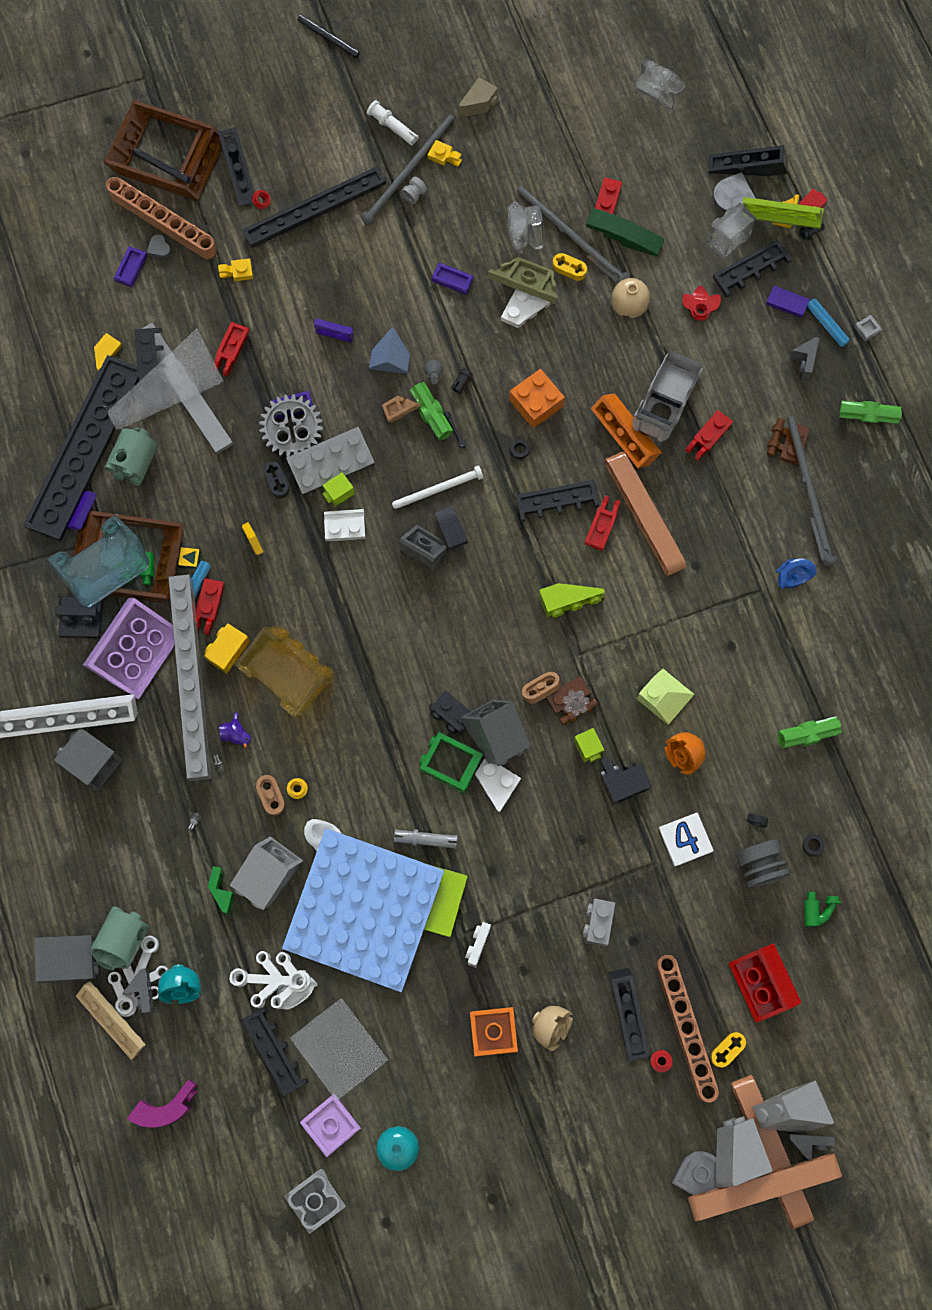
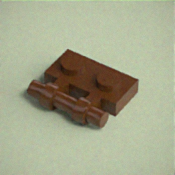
M778 418L772 428L773 435L767 445V455L773 457L777 451L781 453L779 460L799 465L790 430L784 427L785 420ZM797 424L804 449L810 428ZM780 436L786 437L784 444L779 443Z
M581 676L546 697L555 715L562 711L564 712L565 716L559 719L563 726L569 722H575L576 718L584 713L592 712V709L598 706L595 698L589 702L586 701L585 698L591 695V692ZM579 702L581 705L579 708L573 711L569 708Z

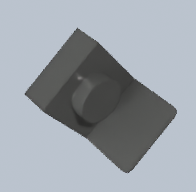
M817 337L795 348L790 355V359L801 361L799 372H802V380L809 381L812 374L819 342Z
M146 968L140 969L122 993V995L126 996L140 994V997H137V1006L143 1014L154 1013L150 973Z
M786 1134V1139L805 1161L812 1159V1145H814V1150H828V1146H834V1137Z

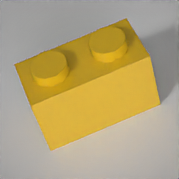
M227 624L218 631L217 639L213 644L210 643L204 652L205 659L226 674L250 643L247 635L230 624Z

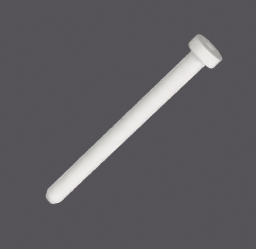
M479 465L475 466L471 472L394 501L392 503L393 508L398 509L474 478H478V480L483 479L482 471Z

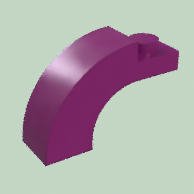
M187 1080L176 1097L169 1104L162 1107H155L145 1100H140L127 1119L143 1127H163L173 1124L192 1109L185 1102H190L197 1094L195 1089L198 1084L192 1080Z

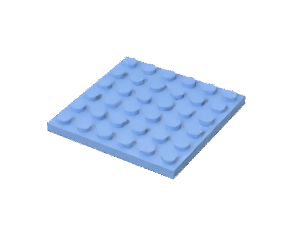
M325 828L282 949L402 992L445 870Z

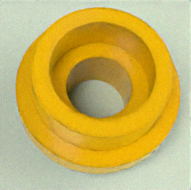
M295 778L288 783L287 792L290 797L301 799L307 794L308 786L304 780ZM301 786V791L294 792V787Z

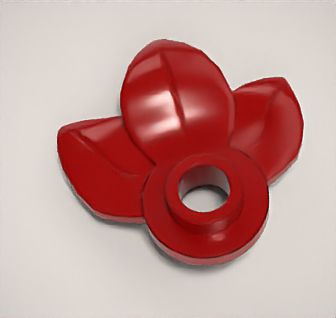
M702 285L693 292V295L683 294L682 298L684 307L690 310L692 317L698 321L706 320L711 312L718 309L721 302L720 294L709 296Z

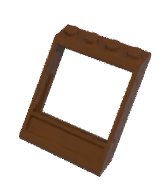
M134 100L104 164L119 175L198 200L222 148L218 134L219 130L213 125ZM151 117L197 132L180 169V172L191 177L190 184H186L177 178L174 182L128 166L133 157V149L137 148Z
M90 511L78 532L66 589L153 602L169 600V577L176 575L175 567L180 555L179 547L184 535V524ZM108 522L164 530L155 583L151 593L95 585Z

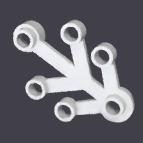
M153 936L144 937L141 943L143 953L135 973L131 965L128 969H123L129 984L140 969L147 967L151 954L158 950L159 941ZM150 941L154 942V947L152 949H149L147 947V944ZM159 966L156 971L150 973V981L153 982L161 977L159 975L161 969L164 968L166 971L169 969L165 966ZM111 972L108 976V981L113 985L118 997L115 1009L120 1016L129 1017L135 1013L137 997H140V995L136 997V994L122 995L124 992L121 984L122 975L118 972ZM117 974L118 981L112 982V976ZM152 986V987H151L152 990H153V989H157V991H158V987H156V986ZM158 994L153 997L154 1000L158 999ZM125 1002H129L130 1008L128 1010H124L123 1008Z
M260 951L256 956V960L264 966L270 975L248 974L245 970L239 968L234 969L230 974V982L238 987H243L247 983L268 984L259 994L252 996L251 1004L256 1008H262L265 1005V999L281 985H289L279 996L275 995L271 999V1006L273 1008L282 1009L285 1006V1001L293 993L306 991L311 983L309 974L302 970L297 971L290 962V956L285 952H280L276 956V962L284 966L290 976H282L271 962L270 954L265 951ZM266 955L265 961L262 962L261 957ZM286 956L285 962L281 963V957ZM243 975V980L239 982V976ZM300 978H303L302 985H298V980ZM260 997L261 1001L256 1005L255 1001ZM280 998L281 1003L276 1006L275 1002Z

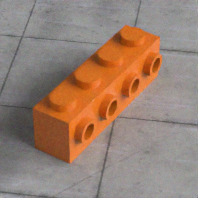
M615 393L603 395L592 406L591 410L637 468L649 466L662 453L647 433L633 429V416Z

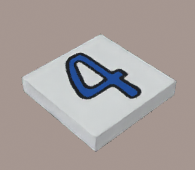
M698 812L658 828L674 867L714 851Z

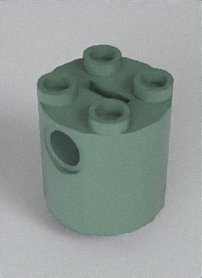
M142 428L122 429L105 465V469L113 472L112 476L117 480L123 481L127 479L132 484L140 486L155 455L158 444L150 438V433Z
M112 907L90 949L100 966L108 970H114V968L128 969L149 928V925L141 921V915L135 912L128 914L118 907Z

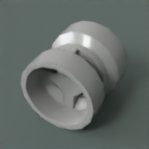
M413 177L409 181V185L401 190V194L409 203L415 204L419 200V196L427 191V187L422 180Z

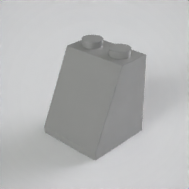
M269 837L253 847L230 886L234 888L238 895L249 899L253 906L264 910L274 902L300 867L303 860L275 839Z
M816 1081L788 1089L752 1107L760 1127L764 1129L805 1133L834 1123Z
M744 1116L724 1121V1126L717 1129V1188L734 1187L772 1172L773 1170L754 1119L745 1120Z

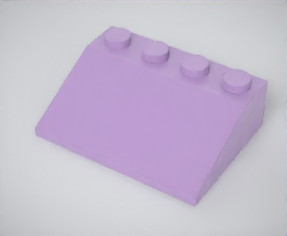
M128 598L83 666L126 693L134 694L135 698L139 699L175 645L173 625L135 598Z

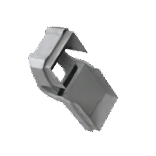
M670 350L658 369L646 397L641 401L633 417V429L654 436L660 442L668 439L703 370L701 368L702 364ZM663 403L670 407L671 414L668 420L650 413L655 404Z

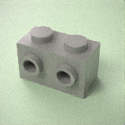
M594 899L592 904H588L586 916H590L589 925L585 924L583 937H586L585 943L603 947L608 946L615 902Z

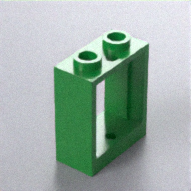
M439 732L436 737L433 736L428 744L430 748L428 754H423L418 765L421 766L420 772L465 794L483 759V754ZM441 741L472 756L460 782L428 767Z

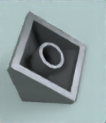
M418 525L414 526L399 540L402 552L432 570L436 568L448 550V545L444 540Z

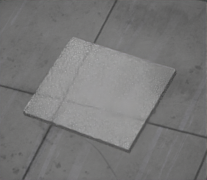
M342 998L322 1014L314 1017L313 1021L290 1038L336 1102L359 1083H363L369 1075L388 1061Z

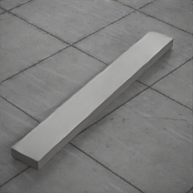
M150 323L142 329L155 328L153 323ZM156 333L155 344L163 345L164 350L156 351L157 365L163 364L166 367L165 370L160 371L215 453L219 454L232 446L233 442L160 333Z

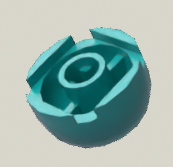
M174 965L161 975L158 983V999L160 1001L172 1004L171 1000H179L178 1004H184L199 998L201 983L194 970L184 965Z
M401 1126L391 1127L384 1131L377 1140L376 1145L377 1158L382 1166L397 1172L411 1167L418 1158L420 1149L415 1134L406 1127Z

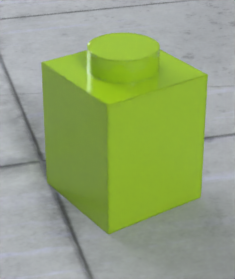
M343 472L323 484L324 493L322 494L328 503L332 502L335 507L355 494L353 486Z
M594 728L574 737V742L584 763L589 760L592 763L602 758L601 755L604 752V748Z

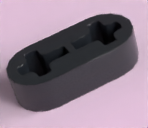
M269 462L264 466L263 471L274 497L279 499L285 498L289 494V487L283 471L278 463ZM271 468L276 470V478H273L272 474L270 473ZM276 483H280L281 487H283V492L279 493Z

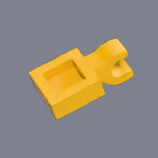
M438 140L435 141L427 154L428 159L445 166L446 162H449L459 167L462 159H460L461 153L453 151V147Z
M250 258L231 261L232 266L226 264L218 265L220 278L233 276L234 281L253 279Z

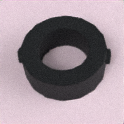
M517 439L511 443L510 453L512 457L522 460L528 456L530 451L528 442L523 439ZM521 445L525 448V451L519 454L515 452L514 448Z
M748 814V823L759 827H767L768 818L757 814Z
M809 835L802 843L803 850L808 856L819 855L824 850V841L819 835ZM809 840H816L818 842L819 848L817 851L809 849Z

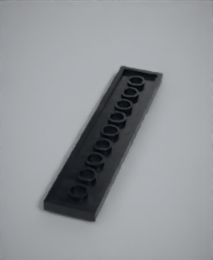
M109 355L106 356L23 524L25 528L60 542L62 541L83 493L86 491L139 382L138 366Z

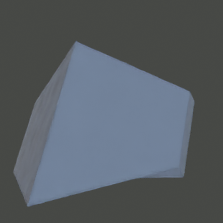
M393 326L372 349L369 369L408 374L410 354Z

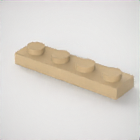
M90 981L84 984L76 997L131 1060L134 1059L144 1048L145 1043Z

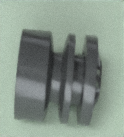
M778 839L766 841L736 853L741 867L751 866L752 868L744 874L745 878L755 877V879L747 882L748 888L764 887L779 882L785 876L791 874L789 868L779 870V867L787 864L786 860H775V857L783 853Z

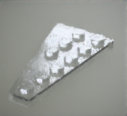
M195 329L107 411L116 431L223 383V379L198 329Z

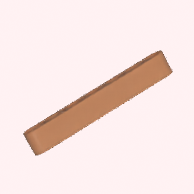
M112 177L106 182L111 199L201 257L211 259L216 255L217 249L213 238L209 234L122 179Z
M619 452L605 459L608 472L664 573L670 576L685 569L686 562L625 452Z
M664 955L658 959L656 970L697 1097L703 1102H713L717 1099L719 1091L676 959L671 955ZM663 960L671 962L672 968L670 971L662 969L661 962ZM670 980L678 983L679 988L677 992L669 990L668 982ZM677 1001L684 1003L685 1011L683 1013H678L675 1010V1003ZM684 1022H688L692 1026V1032L688 1035L683 1033L681 1028ZM691 1043L696 1044L699 1048L696 1056L691 1055L688 1051ZM699 1064L703 1065L706 1069L703 1077H699L695 1073V1069ZM705 1086H709L713 1091L709 1099L705 1098L702 1094Z
M748 1075L732 1082V1090L745 1120L754 1119L772 1170L775 1171L791 1166L777 1131L760 1127L752 1107L764 1100L753 1076ZM802 1189L778 1197L793 1230L814 1221Z
M835 1153L769 1172L734 1187L716 1188L687 1199L694 1220L699 1221L840 1178L842 1173Z

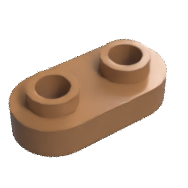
M547 672L527 683L522 688L524 700L527 703L534 704L556 692L561 685L559 676L554 672Z
M270 775L261 776L257 780L256 788L264 809L272 816L280 815L285 809V802L277 781ZM267 783L271 784L269 790L264 789V785ZM274 802L278 803V807L276 809L271 808V805Z

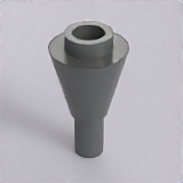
M430 360L424 366V372L430 378L432 384L438 383V378L443 372V365L437 360Z

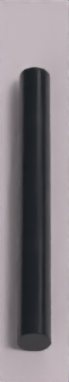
M302 14L298 16L297 21L353 57L357 58L360 52Z
M137 148L133 149L132 154L178 180L190 184L191 177Z

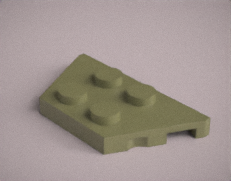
M517 257L511 260V262L500 265V269L496 271L493 269L488 271L487 278L556 304L558 295L555 293L556 283L554 281V271Z

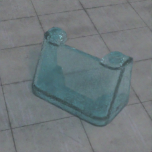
M116 515L102 525L101 530L104 537L71 558L66 552L61 551L48 558L52 568L75 598L85 607L94 605L144 572L149 566V558L139 538Z

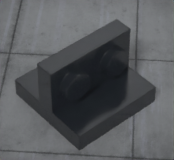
M62 597L61 607L55 606V615L59 619L58 636L60 638L100 639L103 599Z

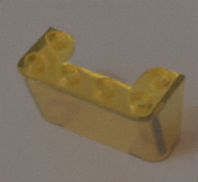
M274 626L263 627L235 665L249 678L257 677L283 700L280 702V706L294 718L299 717L333 681L334 672L328 666H322L318 662L319 658L316 655L306 652L303 649L304 645L300 641L289 637V632L281 626L279 628Z

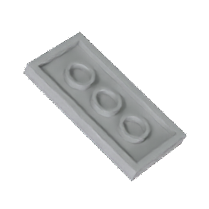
M359 426L286 458L302 495L322 487L323 484L342 472L347 476L375 463Z

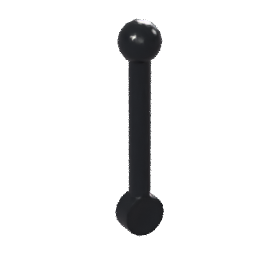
M445 412L444 416L459 441V447H466V441L458 433L451 419L450 412Z

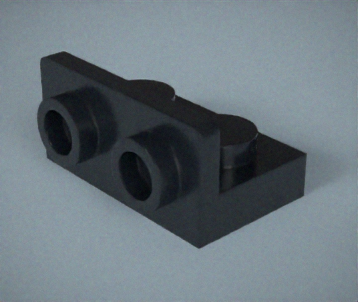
M445 690L434 704L431 703L429 705L430 715L438 722L442 720L449 732L452 734L457 733L461 736L466 727L460 717L471 711Z

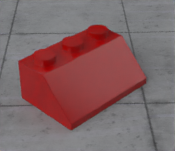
M774 943L728 963L755 1023L801 1004V1000Z

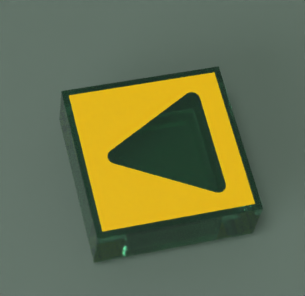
M180 547L177 566L179 568L197 569L200 562L201 549Z

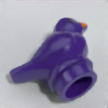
M235 712L234 718L230 723L219 724L220 740L241 744L246 748L251 743V736L245 732L238 721L239 714Z

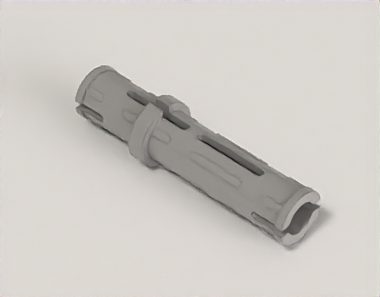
M395 829L394 835L403 837H394V843H410L412 846L420 844L456 849L457 843L448 841H457L458 835Z

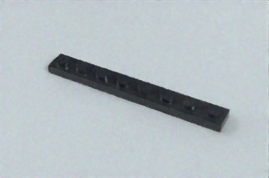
M378 166L242 229L243 234L250 247L254 248L385 186L386 180Z

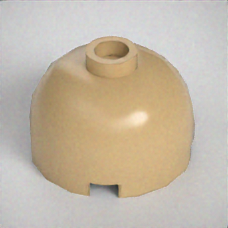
M627 278L621 280L615 286L612 292L611 304L619 315L635 318L641 316L647 310L650 302V293L647 286L641 280Z
M548 1006L541 1012L538 1011L532 1020L534 1023L533 1034L537 1042L550 1051L557 1049L560 1046L557 1044L560 1037L564 1040L570 1030L573 1018L569 1015H572V1012L559 1006Z

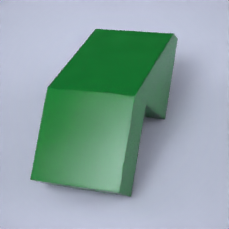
M213 866L208 888L222 912L230 915L235 894L220 890L224 870Z

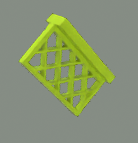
M743 197L742 204L745 208V216L748 219L821 229L824 208Z

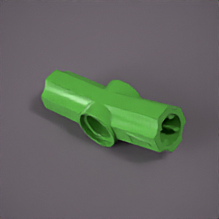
M425 382L415 385L409 391L415 402L421 405L418 410L426 424L430 425L438 440L448 438L453 433V429L445 418L441 405L436 399L434 400Z
M842 400L839 412L840 418L859 419L862 422L870 423L886 422L899 424L902 416L901 407L881 405L879 402L872 401L853 402Z
M837 717L817 722L814 720L797 725V727L778 731L777 740L782 749L801 744L808 746L820 742L821 739L840 735L842 733L841 724Z

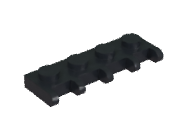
M777 239L716 272L712 278L724 296L729 297L731 295L730 288L737 285L740 289L745 288L743 281L752 276L758 281L761 279V271L770 268L774 272L777 270L776 263L784 259L789 264L792 260Z
M162 328L134 329L142 408L169 406V401H161L160 389H167V384H159L158 370H165L166 367L163 364L157 365L156 351L164 350L163 345L155 344V334L162 333Z
M593 480L516 495L521 522H525V515L537 513L540 519L543 518V511L557 509L558 515H561V508L576 505L577 511H581V504L593 502L595 508L599 507Z
M266 1006L243 1018L240 1022L281 1097H284L309 1081L307 1078L300 1081L293 1068L297 1067L299 1063L296 1061L290 1064L283 1051L289 1045L287 1042L280 1045L276 1039L273 1030L278 1028L276 1023L269 1026L263 1015L269 1010Z

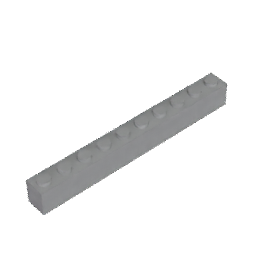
M190 575L169 577L186 773L187 779L190 781L211 779L193 580Z

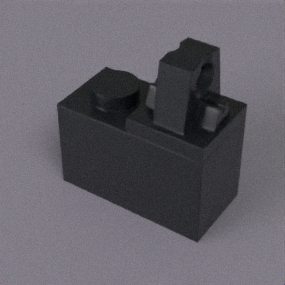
M609 757L600 761L604 770L600 772L601 782L612 806L651 789V782L642 763L637 766L636 763L624 767L625 771H622L618 765L613 767Z

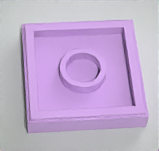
M335 1094L330 1096L300 1122L326 1157L361 1129Z

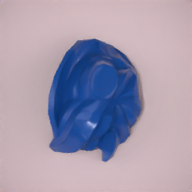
M789 559L786 563H782V566L775 572L780 573L778 577L780 588L789 589L812 579L817 570L816 566L809 560Z

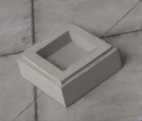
M872 315L864 318L854 326L865 342L882 331V328Z

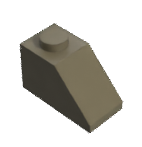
M479 77L460 102L459 116L465 117L488 112L498 102V87Z

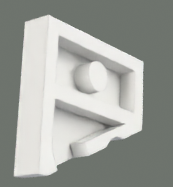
M515 289L501 316V321L519 328L528 319L535 317L537 312L544 307H549L551 302Z
M486 759L483 760L475 773L476 778L494 804L495 809L500 813L521 778L502 766L489 764Z

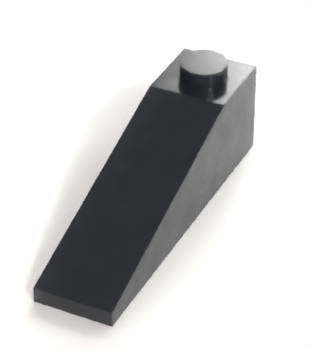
M237 128L218 131L238 205L241 207L252 204L254 188Z
M784 145L709 155V173L735 175L742 172L743 175L754 176L788 174V156Z
M629 968L608 972L628 1061L648 1058L650 1054L633 974Z

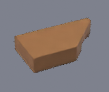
M396 396L382 404L388 422L393 423L418 409L421 405Z

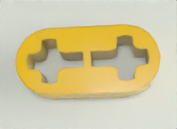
M563 253L554 256L552 266L557 273L577 281L583 280L586 277L587 266L584 262ZM561 260L564 261V264H562L561 266L558 265V262L560 263ZM578 268L582 269L579 273H575V270H578Z
M737 1032L729 1034L712 1051L710 1055L712 1064L719 1068L729 1065L745 1048V1037ZM739 1037V1044L741 1046H735L730 1050L728 1047L732 1044L731 1038ZM726 1050L728 1053L724 1056L725 1062L717 1063L716 1053L721 1054Z

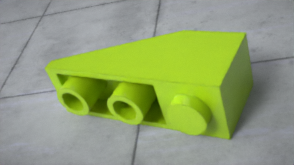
M560 583L539 590V598L547 617L552 616L553 618L563 615L564 611L570 609L571 611L579 610L588 603L591 605L597 604L602 601L605 594L602 588Z

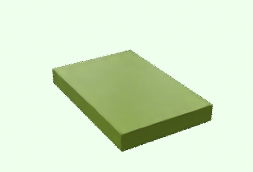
M442 869L445 871L424 930L451 937L468 876Z

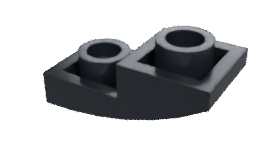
M453 505L434 512L449 550L468 543Z

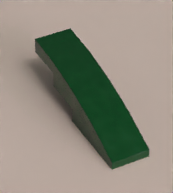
M592 208L586 222L587 228L603 232L604 237L620 241L624 247L657 257L664 243V238L648 229L596 208Z

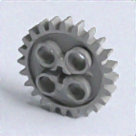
M295 394L292 395L291 399H288V396L285 395L283 401L277 397L278 403L275 404L270 401L271 409L265 407L267 414H261L265 421L259 422L260 426L264 428L259 431L261 434H266L262 437L263 441L269 440L266 447L273 446V453L279 450L280 457L284 453H287V457H289L291 453L296 454L310 448L312 444L317 445L318 443L315 438H322L318 432L323 431V427L318 425L322 424L323 420L317 419L321 414L320 412H314L316 405L309 407L310 400L304 403L303 396L296 400ZM287 410L291 411L295 443H292ZM302 411L305 415L302 419H296L294 414ZM279 414L285 416V420L281 423L275 421V417ZM305 430L308 432L306 438L301 439L297 436L298 432ZM282 433L289 436L285 442L278 440L279 435Z

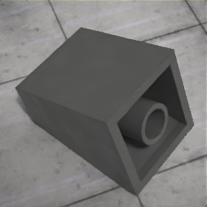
M491 700L460 717L489 764L504 765L508 762L509 758L525 753V749L531 746L513 701Z
M82 728L75 730L70 735L69 742L65 747H61L57 751L56 758L54 759L55 762L96 793L122 762V759L114 751Z
M83 935L35 938L36 982L47 985L97 980V975L100 974V965L90 951L96 937Z

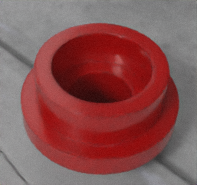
M257 190L254 192L252 203L256 208L266 209L270 205V195L266 191ZM258 197L263 199V203L259 202Z
M656 1051L651 1056V1066L657 1072H666L672 1066V1057L667 1051ZM660 1057L665 1058L666 1062L663 1066L658 1064Z

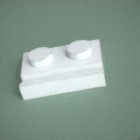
M364 509L324 512L326 542L365 539Z
M483 922L482 926L477 925L473 935V938H476L474 947L469 946L465 957L469 959L468 965L476 968L491 929L490 924Z

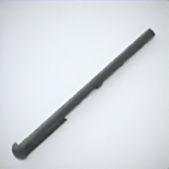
M451 114L447 116L377 200L368 213H362L361 218L365 224L370 225L375 222L374 215L378 213L432 148L435 141L442 136L455 120Z
M520 186L517 189V192L555 224L563 234L566 233L589 254L587 258L617 284L621 280L629 278L627 272L621 273L524 187Z
M791 416L787 418L803 477L802 482L803 484L806 483L808 487V499L813 518L810 519L821 561L825 566H833L837 561V556H832L795 417Z

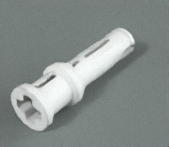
M375 100L371 103L367 110L369 116L376 118L380 125L389 127L411 146H413V143H416L418 140L417 134L395 119L390 110L380 106V102Z

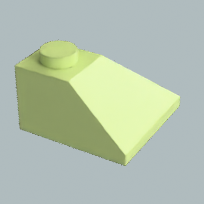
M662 669L642 689L637 700L669 725L694 694L667 671Z

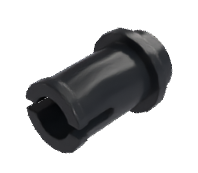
M822 222L821 229L801 227L799 230L800 237L803 240L811 239L814 234L825 229L824 223Z
M465 368L459 370V375L451 386L455 393L458 391V394H462L468 381L472 380V372Z

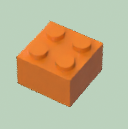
M539 369L510 390L509 401L534 429L564 407L565 397L546 374Z
M513 1007L470 1012L474 1057L518 1052Z

